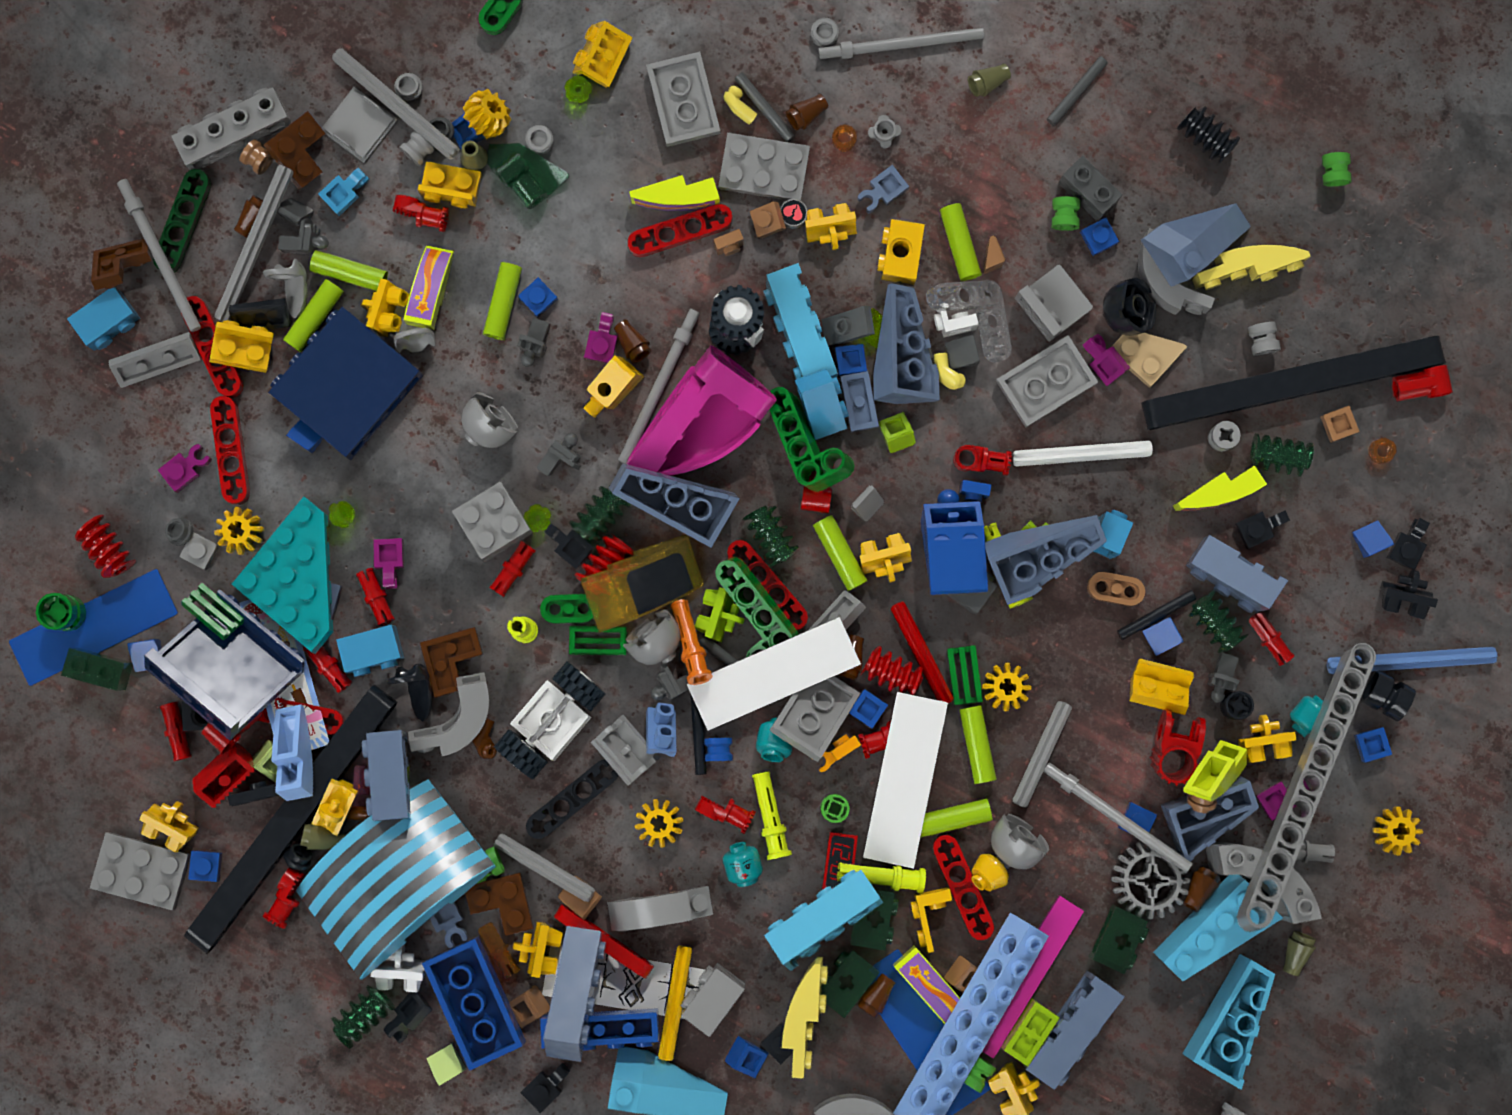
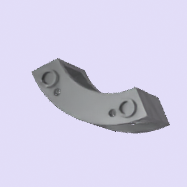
M1215 842L1210 847L1205 848L1209 870L1221 875H1242L1249 879L1252 878L1263 851L1255 847L1229 842ZM1272 857L1273 867L1280 870L1279 860ZM1293 868L1276 909L1283 917L1281 920L1294 924L1322 919L1314 894L1302 876ZM1262 883L1261 889L1269 897L1270 890L1266 884Z

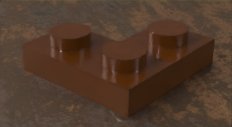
M308 111L263 145L278 165H283L293 170L291 181L298 190L322 173L305 149L326 133Z
M145 239L95 250L93 252L91 276L94 289L114 288L118 284L123 283L124 268L131 266L139 267L150 262L152 253Z
M476 627L420 642L426 668L430 675L434 697L437 698L458 692L456 678L460 677L456 662L483 655Z
M521 872L484 881L479 884L476 883L465 893L470 915L499 908L505 936L534 929Z

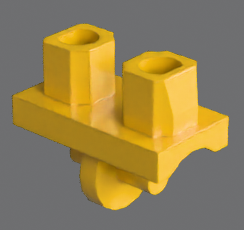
M846 203L835 205L833 207V216L823 217L822 209L819 208L808 210L807 220L805 221L807 243L820 241V244L831 243L832 250H837L838 241L847 240L848 235L857 234L855 211L851 212Z
M380 279L377 292H373L372 299L362 300L361 307L368 310L366 327L376 331L378 335L388 337L389 332H398L402 321L400 316L394 314L396 306L405 307L407 305L409 293L388 280Z
M900 533L886 537L887 549L878 551L875 541L872 540L861 543L860 566L864 574L875 572L876 577L887 575L889 582H894V573L904 571L903 564L912 562L910 544L905 543Z
M1264 714L1259 716V724L1250 725L1251 733L1260 732L1261 736L1238 739L1240 747L1247 749L1248 763L1266 761L1263 745L1268 744L1273 745L1275 759L1292 757V741L1296 740L1295 732L1271 734V730L1280 729L1279 721L1269 722L1268 716Z
M332 778L311 824L326 828L332 834L338 836L358 793L355 786L342 779L337 781Z
M176 801L172 807L165 803L160 807L154 803L148 811L142 813L139 819L144 822L141 831L142 835L150 839H156L160 832L168 835L165 846L173 852L181 850L196 835L199 827L187 821L189 816L181 812L184 804Z
M536 921L532 945L531 933H524L522 943L514 942L513 949L520 951L519 962L527 963L530 953L527 973L531 974V977L540 978L541 974L556 973L557 958L544 956L546 945L560 947L563 935L561 931L549 927L544 922Z
M1010 1062L1005 1064L998 1073L988 1080L994 1094L1005 1090L1008 1092L1010 1099L1000 1104L1003 1115H1029L1034 1111L1031 1102L1038 1099L1034 1090L1041 1085L1038 1078L1029 1080L1026 1072L1017 1074L1013 1063Z

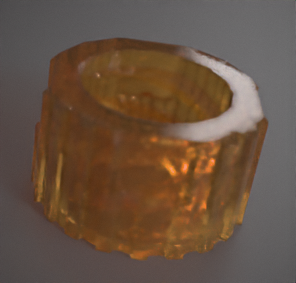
M848 124L837 126L832 133V144L841 152L852 150L857 141L855 129ZM846 132L850 135L851 140L847 143H841L838 140V136Z
M1386 437L1380 438L1371 443L1368 455L1375 463L1384 464L1393 459L1397 452V447L1393 441ZM1379 445H1384L1387 448L1386 457L1378 455L1377 448Z

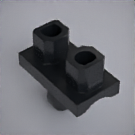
M1411 570L1408 577L1398 576L1397 583L1406 586L1386 581L1381 583L1380 589L1384 594L1382 607L1386 611L1399 613L1402 600L1409 601L1411 603L1408 614L1415 618L1425 619L1430 607L1436 608L1438 599L1433 598L1432 592L1421 590L1427 588L1428 581L1420 580L1419 571Z

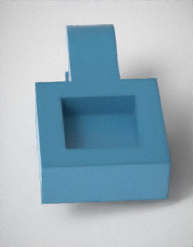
M357 168L346 180H343L338 175L318 194L340 216L359 198L354 191L364 186L370 179Z

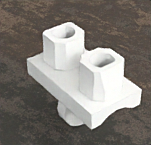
M403 945L371 972V977H375L378 990L392 989L394 979H404V990L406 992H418L426 973L422 965L426 960H415V954L405 953V946Z

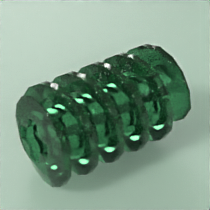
M1258 433L1254 434L1250 450L1252 466L1257 468L1259 463L1263 462L1264 471H1268L1270 465L1274 464L1276 473H1279L1282 466H1285L1287 475L1291 474L1293 468H1297L1298 477H1301L1303 472L1310 468L1314 455V445L1311 442L1306 446L1300 440L1295 444L1292 439L1288 438L1282 442V439L1277 436L1271 442L1269 435H1264L1260 439Z
M603 486L599 487L602 497L597 495L591 496L595 504L594 506L587 503L584 504L587 514L577 512L576 515L580 522L577 523L572 520L569 522L571 528L591 545V539L599 542L602 540L598 534L599 530L605 533L609 532L605 524L606 522L616 524L613 517L614 513L620 516L624 514L620 505L631 506L629 502L612 494L610 489Z
M776 505L763 506L742 519L743 521L752 520L747 527L749 531L758 530L754 534L753 539L755 541L763 540L758 547L759 550L769 549L764 555L765 560L774 559L769 568H773L794 556V553L799 548L798 545H788L794 538L793 535L783 536L788 526L777 525L783 517L781 515L772 516V513L777 508Z
M1213 589L1190 606L1193 609L1188 616L1191 618L1199 615L1200 618L1195 625L1198 627L1206 624L1207 627L1203 635L1214 634L1210 644L1213 645L1220 642L1221 646L1217 650V653L1220 654L1235 647L1249 634L1240 636L1244 630L1243 625L1233 627L1237 618L1235 616L1226 618L1230 609L1228 607L1219 609L1223 600L1221 598L1212 600L1216 592Z
M370 985L366 986L369 993L368 996L362 993L357 994L360 1004H356L352 1000L348 1002L352 1010L351 1012L343 1008L340 1010L343 1017L342 1020L335 1016L331 1018L334 1024V1034L349 1049L354 1047L353 1041L359 1042L362 1039V1033L368 1034L371 1031L370 1025L377 1026L380 1023L379 1017L385 1019L388 1016L387 1009L395 1010L392 1001L381 990L375 989Z

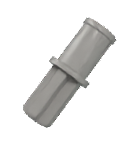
M1304 840L1297 860H1302L1303 863H1308V861L1333 863L1334 858L1330 856H1335V847L1333 844H1312L1308 840Z

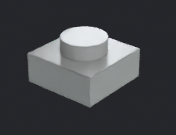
M193 532L191 539L186 543L179 557L207 570L220 546Z

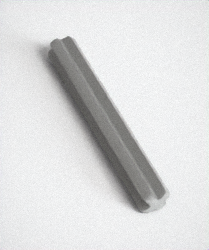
M1063 701L1057 702L1014 795L1013 802L1021 807L1028 806L1072 710V706Z
M500 834L495 840V848L581 900L589 902L595 893L593 887L505 834Z

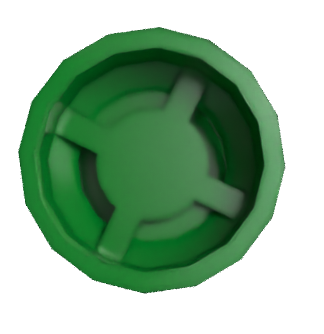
M50 593L39 600L36 606V617L39 623L47 629L73 631L83 624L86 617V609L81 599L76 596Z

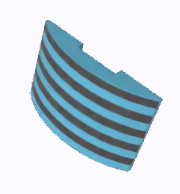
M426 780L410 789L411 818L372 821V815L340 840L313 867L296 889L300 898L361 980L407 942L405 939L447 903L453 904L496 867L430 780Z

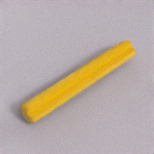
M678 946L676 949L658 1058L665 1061H672L674 1058L682 1012L681 1002L684 999L692 948L687 946Z

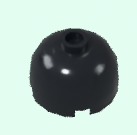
M1136 277L1114 284L1105 294L1103 316L1113 331L1125 336L1145 333L1146 330H1150L1154 326L1157 307L1155 301H1150L1148 294L1152 293V291L1143 280Z

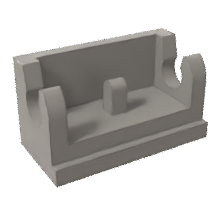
M624 715L620 716L591 742L628 786L660 759L657 753L646 754L645 739Z

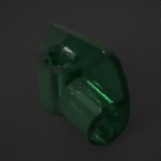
M520 143L489 144L487 151L488 161L486 164L507 188L510 187L528 209H532L540 204L569 178V173Z

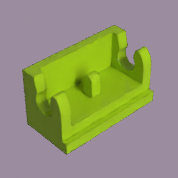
M1031 998L1001 1048L1026 1066H1029L1060 1017Z

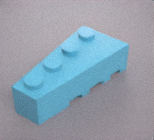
M799 263L767 274V289L763 290L764 297L768 306L773 305L777 315L773 316L777 331L784 332L787 340L783 342L788 358L793 357L796 368H793L795 379L827 369L831 378H837L838 373L826 339L821 337L820 334L822 329L818 316L810 308L812 303L808 288L800 282V273L802 271Z
M862 870L848 872L841 877L842 883L833 889L831 886L826 887L816 895L817 900L809 905L807 903L799 905L792 911V917L786 921L780 919L768 927L769 932L764 936L782 964L790 971L799 966L796 961L798 958L811 957L818 952L821 941L825 940L828 942L842 934L845 930L843 926L845 923L848 922L850 926L854 925L883 903Z
M1228 875L1203 904L1199 912L1193 911L1153 953L1182 981H1185L1280 921L1283 917L1275 911L1273 919L1267 927L1253 932L1243 930L1238 924L1237 914L1249 883L1240 875ZM1251 910L1250 918L1254 923L1258 924L1259 915L1256 911Z
M1239 954L1182 1054L1242 1090L1244 1083L1243 1075L1246 1065L1249 1066L1252 1056L1250 1054L1254 1038L1257 1037L1260 1029L1258 1024L1262 1011H1265L1275 974L1253 960Z

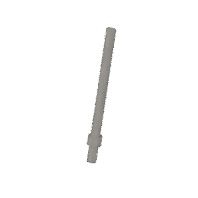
M982 27L854 44L851 41L840 42L838 46L818 48L819 59L834 57L849 59L853 58V55L978 40L984 39V29Z
M127 179L117 182V185L126 201L124 206L128 214L133 215L190 332L199 330L201 326L143 212L145 207L141 199L135 196Z
M689 309L681 328H677L673 336L675 341L618 461L627 464L630 454L639 442L684 346L689 344L693 336L691 331L700 315L699 312Z
M1050 762L1045 767L1043 772L1060 783V787L1069 794L1073 792L1185 873L1191 868L1193 863L1078 783L1079 779L1075 776L1065 774Z

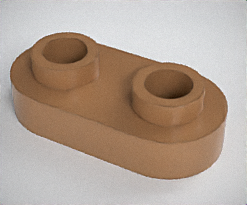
M1098 572L1091 576L1087 583L1088 593L1098 601L1134 606L1140 603L1145 596L1143 583L1134 577ZM1098 582L1105 583L1106 589L1104 592L1097 590ZM1126 587L1133 589L1134 594L1132 597L1125 595L1124 590Z

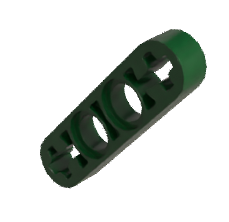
M192 169L185 174L159 240L166 258L171 251L166 247L167 243L174 248H179L178 252L172 249L170 257L174 260L170 264L174 273L181 267L211 189L210 178L200 169ZM200 177V180L203 182V185L197 186L194 191V186L191 184V181L198 180V178ZM194 191V194L199 198L196 200L194 197L186 195V193L193 194ZM192 202L195 208L191 215L184 216L181 214L180 207L183 203ZM177 227L183 228L185 233L183 239L178 242L172 241L170 238L171 231ZM153 257L154 265L156 266L157 269H159V267H158V265H157V263H156V261H155V259H154V257Z

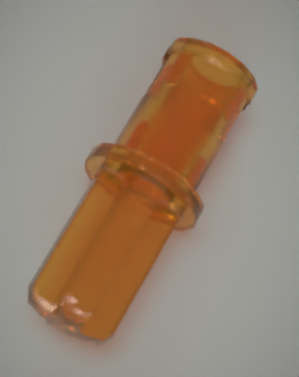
M489 922L478 929V933L490 952L489 958L494 959L503 978L507 979L512 976L506 966L507 964L512 973L516 974L519 972L520 968L508 950L509 944L503 942L494 924Z

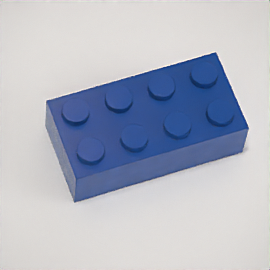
M480 936L422 963L469 1071L525 1044V1037Z

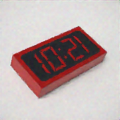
M829 832L822 889L829 886L833 889L842 883L837 881V871L840 870L838 869L839 863L855 864L857 835Z

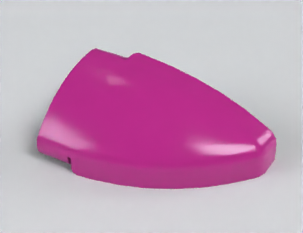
M710 345L697 364L689 367L630 454L627 464L669 476L704 467L723 458L750 438L760 427L761 420L777 401V398L742 366L718 348Z

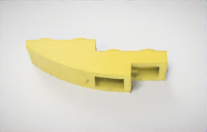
M1256 245L1236 248L1222 252L1214 259L1216 267L1197 273L1192 278L1195 289L1205 287V290H1210L1220 286L1221 280L1230 277L1232 281L1247 276L1248 271L1251 281L1261 278V281L1265 282L1277 277V272L1287 269L1288 273L1301 269L1304 267L1303 263L1311 256L1309 251L1282 245Z
M817 956L808 967L794 993L786 1017L782 1048L793 1049L792 1078H804L806 1069H811L812 1051H807L808 1040H813L814 1023H809V1021L818 1022L820 1014L826 1012L827 996L821 995L822 984H827L828 966H823V957Z

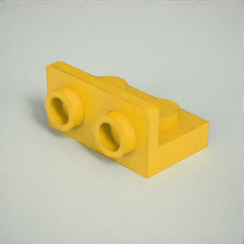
M606 21L596 23L595 25L592 24L586 32L585 39L587 42L583 50L580 49L574 58L573 64H575L572 73L576 75L583 74L605 88L610 87L633 37Z
M426 161L422 184H418L417 190L424 197L425 201L431 203H440V200L451 202L452 206L466 209L468 205L476 207L482 173L481 171Z
M230 320L217 322L209 362L266 373L274 333L268 332L266 328L260 326L242 327L239 323Z
M1139 659L1131 677L1129 701L1185 715L1189 706V687L1194 678V673Z

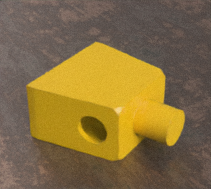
M614 355L588 386L587 391L592 396L583 405V408L594 418L604 407L615 409L645 376L625 358ZM610 385L611 393L607 396L605 389Z

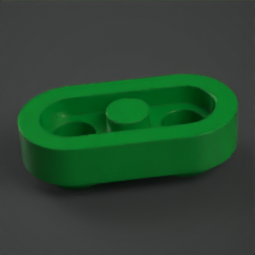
M488 0L479 13V23L482 30L490 35L502 33L522 6L523 0H513L511 3H507L505 0ZM497 18L499 21L496 25H490V19Z
M587 594L550 595L542 601L540 606L542 617L552 624L587 623L595 618L598 611L596 601ZM581 604L588 605L589 610L586 614L579 613L578 608ZM559 605V614L552 615L550 612L551 606Z

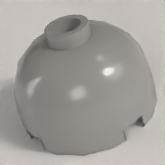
M477 392L468 401L462 411L461 421L462 427L466 432L465 438L474 446L478 444L486 448L503 446L517 432V423L503 406L499 410L492 404L495 399L480 392Z
M667 610L656 612L655 614L658 618L650 621L648 618L645 619L627 636L626 641L629 644H623V647L637 661L646 665L658 664L661 661L663 664H666L676 656L675 650L681 638L680 630L676 620Z
M1004 814L995 825L991 834L992 849L997 855L996 858L1001 861L1005 868L1029 869L1043 859L1050 850L1049 845L1041 834L1036 838L1030 832L1033 829L1030 824L1012 814H1008L1006 817Z

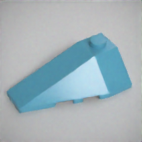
M625 1046L624 1048H618L608 1109L648 1115H724L728 1093L684 1071L673 1063L659 1059L656 1054L649 1050Z

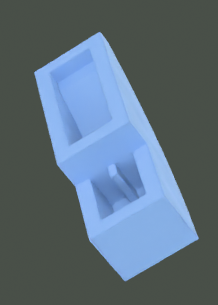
M301 704L275 710L271 761L277 765L275 792L286 801L313 796L311 742L305 710Z

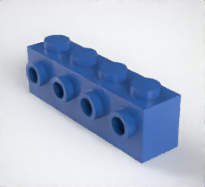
M658 1008L593 1012V1016L589 1015V1038L587 1044H584L583 1050H594L596 1045H607L608 1049L624 1048L625 1044L636 1043V1047L654 1046V1042H658L660 1038ZM543 1015L540 1019L542 1048H545L543 1038L548 1015Z

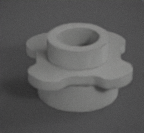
M887 115L879 116L875 126L870 127L868 130L869 137L879 141L882 148H889L891 141L901 134V127L895 125ZM883 129L887 130L886 134L882 133Z

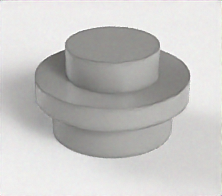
M405 73L396 79L394 89L402 100L413 101L421 95L423 86L418 76L412 73Z

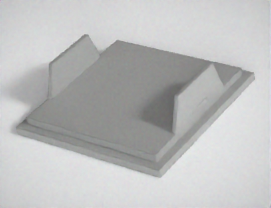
M353 87L323 125L322 130L328 137L365 163L398 119L357 88Z

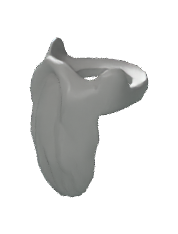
M294 259L291 267L284 268L277 264L274 269L264 270L263 275L267 279L285 281V294L289 313L296 319L306 306L308 287L306 270L297 259Z
M396 306L394 314L400 316L402 321L400 330L395 332L396 335L394 336L396 351L400 353L405 348L414 353L423 351L428 344L435 346L434 332L429 328L406 325L403 320L406 306Z

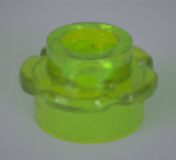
M582 76L570 78L564 86L566 90L565 95L571 102L583 103L592 92L590 82H587ZM579 87L581 90L576 92L575 89Z
M340 501L337 504L333 503L329 506L330 521L340 528L349 527V524L355 518L354 508L346 501Z
M540 504L530 506L529 510L524 513V519L533 532L544 531L551 524V512L548 508L541 507ZM536 516H540L539 521L535 520Z

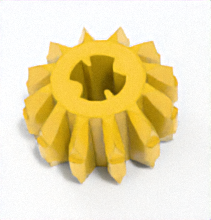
M488 89L474 92L463 107L465 112L463 118L469 121L468 128H474L476 135L483 134L486 139L501 135L512 120L509 116L511 109L505 106L506 100H501L498 97V93L492 94Z
M235 507L233 514L228 510L223 512L226 517L225 521L221 519L216 520V523L221 525L222 529L215 530L214 534L223 536L217 543L219 546L227 545L226 552L232 554L236 550L238 555H244L245 547L251 552L255 551V547L252 544L253 541L257 543L262 542V539L256 536V534L264 532V527L256 526L261 518L257 515L252 517V510L247 508L242 512L240 507ZM237 526L244 530L242 536L234 532Z
M1010 663L1004 664L1003 672L998 665L993 666L996 677L991 673H986V679L992 681V683L982 684V689H991V693L984 696L985 700L995 697L996 699L992 703L993 708H997L1001 701H1003V711H1009L1010 702L1015 709H1019L1020 704L1017 698L1024 702L1028 700V697L1021 693L1022 690H1031L1030 685H1022V681L1029 678L1028 674L1018 677L1017 675L1021 671L1020 666H1016L1012 673H1010ZM1004 679L1008 680V684L1013 685V690L1008 691L1009 695H1005V691L999 687L1000 684L1005 683Z
M654 799L653 811L645 803L643 809L648 815L639 812L636 814L638 819L645 820L644 823L635 825V829L645 828L646 830L639 838L643 840L648 835L652 836L648 844L651 847L655 844L656 838H659V845L661 848H664L665 836L671 843H674L676 839L670 833L671 831L677 834L682 833V829L675 827L674 823L683 822V817L673 819L672 815L677 813L679 808L676 806L670 812L667 811L670 805L669 800H665L661 809L659 808V800ZM658 815L663 816V822L667 824L666 829L664 830L662 827L661 831H656L655 824L651 823L653 817L657 819Z
M1394 806L1392 812L1389 809L1382 810L1384 818L1377 816L1374 818L1376 823L1380 824L1379 828H1372L1373 833L1380 834L1374 842L1376 844H1383L1382 851L1389 853L1392 850L1394 855L1400 856L1402 850L1406 853L1412 852L1411 844H1421L1415 838L1416 834H1423L1422 829L1415 828L1419 824L1420 819L1411 818V810L1406 809L1402 812L1401 807ZM1393 828H1401V833L1393 834Z

